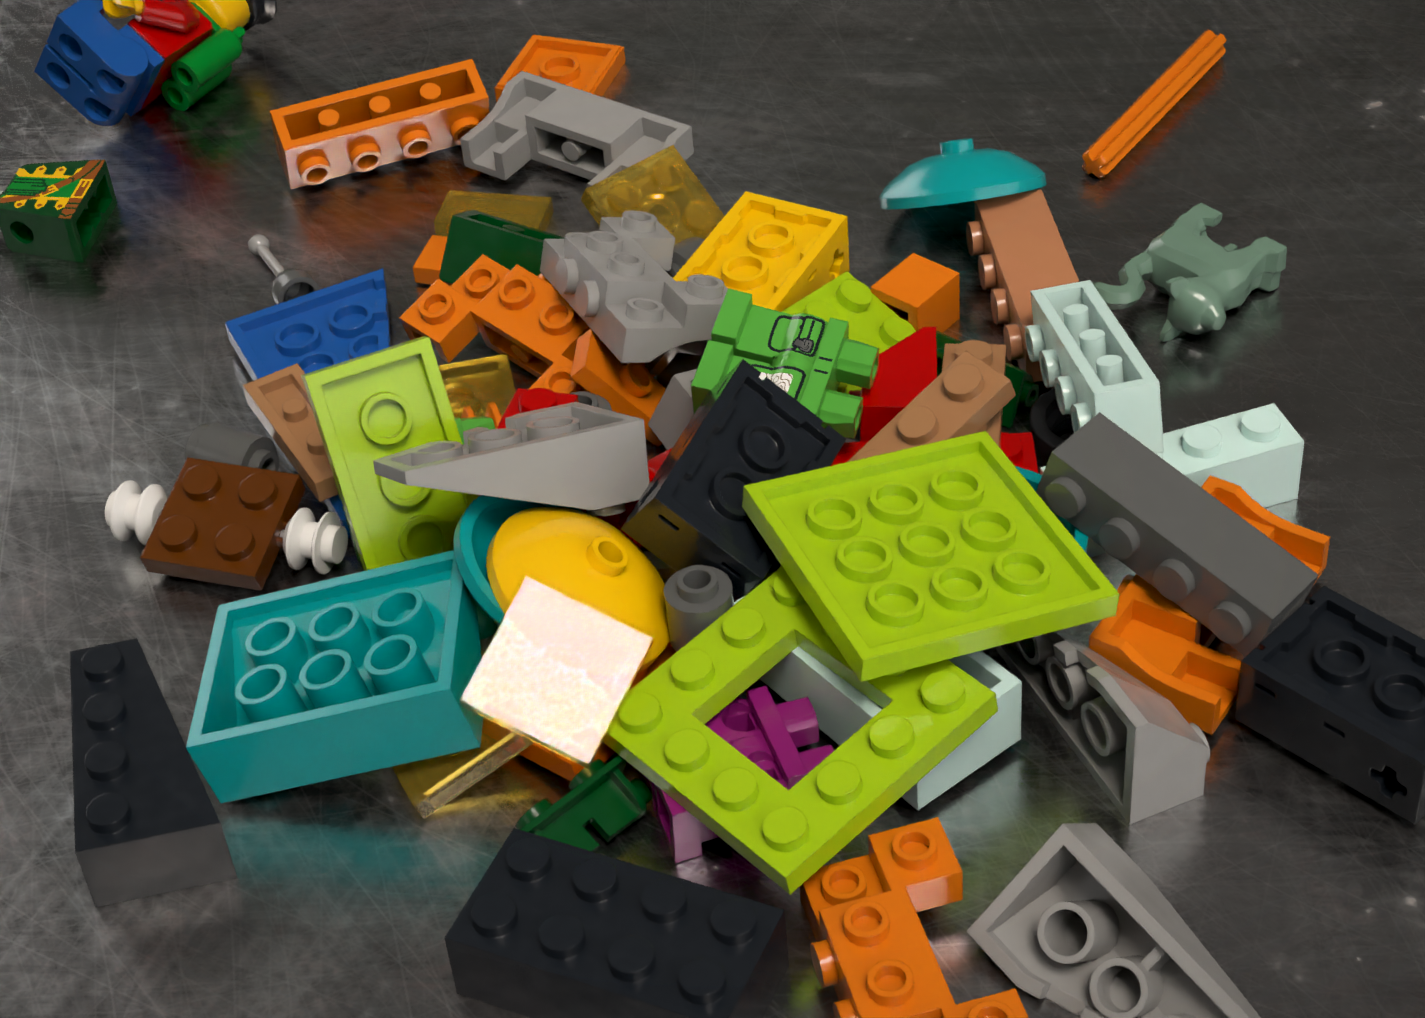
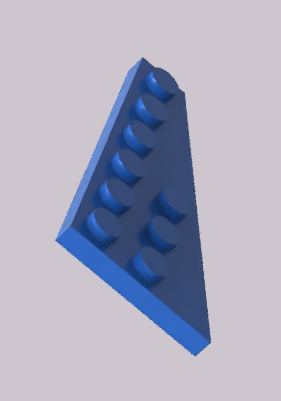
M382 268L225 322L229 341L252 380H257L296 363L307 374L391 347L388 295L384 269ZM339 494L324 500L328 510L335 512L339 516L341 526L346 528L348 538H351Z

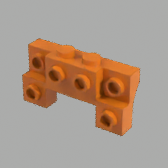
M482 254L451 286L437 279L399 317L410 340L422 336L429 337L430 341L434 343L440 358L447 363H450L480 332L486 346L538 378L529 389L546 388L553 392L566 394L579 391L587 392L572 380L570 376L577 339L591 328L542 273L536 276L518 264L509 270Z
M1211 475L1207 478L1201 488L1319 575L1318 578L1327 566L1330 536L1278 517L1252 499L1239 485ZM1135 574V576L1126 575L1117 589L1120 596L1116 616L1100 621L1089 636V648L1170 700L1188 723H1195L1202 731L1213 735L1237 699L1241 660L1208 648L1216 637L1211 630L1173 601L1161 595L1155 587L1138 574Z
M938 817L868 835L869 854L822 866L799 887L800 901L816 942L810 944V950L817 979L822 988L833 986L839 1000L833 1002L834 1018H1029L1016 988L955 1004L917 915V912L963 900V871Z

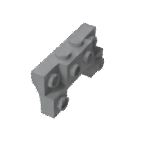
M521 71L506 83L501 96L489 114L460 138L464 166L493 177L507 180L532 159L590 179L591 181L587 183L590 210L608 217H622L623 212L630 210L649 213L665 199L663 180L694 154L692 126L524 71Z
M630 210L623 212L622 217H601L599 231H592L590 233L570 232L565 235V239H544L540 272L621 363H648L676 346L690 342L711 340L712 329L728 290L721 279L710 275L696 274L689 276L687 281H675L666 272L671 271L675 237L657 221L656 216L647 212Z

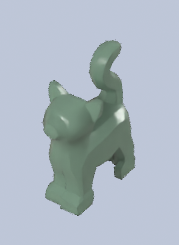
M1199 203L1179 216L1168 230L1150 242L1144 252L1131 258L1120 269L1118 275L1121 286H1114L1103 282H1093V285L1111 310L1126 309L1135 305L1146 290L1143 280H1147L1160 292L1169 295L1167 319L1159 336L1161 341L1167 342L1182 332L1198 335L1212 330H1220L1226 320L1225 311L1241 306L1252 290L1258 288L1270 292L1279 288L1281 271L1286 267L1287 247L1267 236L1254 240L1250 246L1238 249V246L1233 243L1222 247L1207 236L1206 229L1208 228L1207 226L1214 227L1220 223L1223 213L1203 203Z

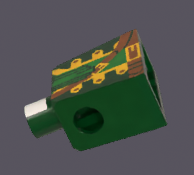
M106 160L33 163L19 167L5 191H0V228L6 246L12 252L72 262H84L117 205Z

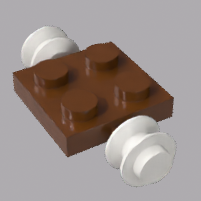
M187 457L168 499L161 485L151 484L142 492L136 481L126 480L120 484L116 491L109 495L105 506V520L107 525L110 526L115 539L127 541L136 532L139 542L145 545L140 559L147 572L260 591L263 589L280 548H283L287 562L292 569H302L311 559L317 573L327 574L335 563L338 564L343 560L348 545L347 530L344 526H341L339 516L335 512H326L319 522H315L314 514L309 508L303 507L297 511L306 490L299 474Z

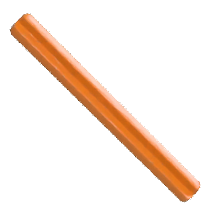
M1211 30L1204 31L1082 154L1085 162L1082 165L1083 171L1087 175L1093 173L1097 178L1105 177L1226 53L1224 47L1227 41L1226 37L1222 33L1216 35Z

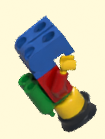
M78 0L57 15L46 41L48 44L44 46L34 72L86 119L97 125L113 126L122 120L125 113L130 117L161 93L170 106L176 110L185 111L231 75L232 63L242 54V38L245 32L257 24H265L273 20L277 13V1ZM105 12L111 18H124L135 14V18L120 30H117L103 14Z

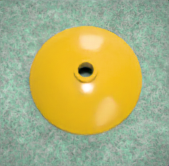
M533 507L517 512L509 517L492 538L487 551L486 568L495 599L515 628L528 641L548 656L585 673L598 676L620 677L632 675L648 668L668 645L670 639L664 599L665 584L656 567L641 548L614 526L593 515L574 509Z

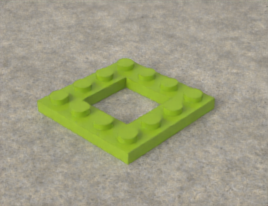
M781 566L593 720V724L601 741L791 895L997 713L998 706L995 692L949 660L860 682ZM799 646L883 709L788 790L705 724Z

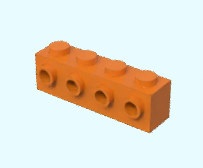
M468 59L270 110L277 154L290 189H295L306 185H318L326 180L355 172L371 171L378 166L408 158H420L431 152L461 145L460 138L489 114V97L473 59Z

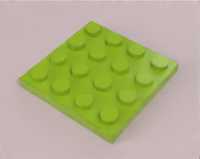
M986 431L744 485L742 508L860 682L1116 616L1119 592Z

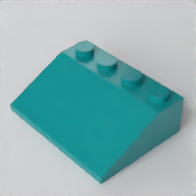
M454 550L218 605L186 749L220 803L261 796L267 793L481 747L486 697L477 605L459 572Z

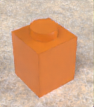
M915 253L909 255L870 287L871 292L899 317L908 321L916 331L922 327H936L937 331L943 333L960 319V273Z

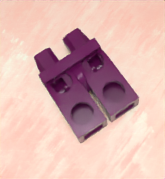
M767 686L747 690V699L737 697L705 724L788 790L834 751L832 745H825L798 752L797 747L819 742V724L816 712L808 697L775 704ZM638 771L640 779L647 785L652 794L650 803L653 810L656 811L657 820L675 863L702 856V842L718 838L719 836Z

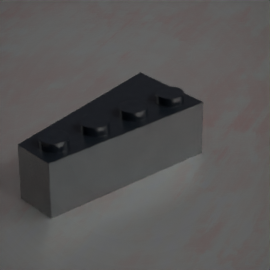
M135 638L70 651L75 854L95 907L237 879L219 818L186 749V745L138 639Z

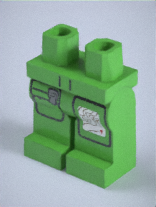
M728 288L711 332V340L707 342L691 384L694 414L708 392L744 359L761 372L759 376L761 380H764L766 377L823 420L821 424L823 428L829 425L843 437L855 439L863 411V397L837 392L840 382L870 389L873 386L878 371L879 348L849 339L848 321L830 317L829 322L811 314L800 313L791 315L753 305L752 294Z

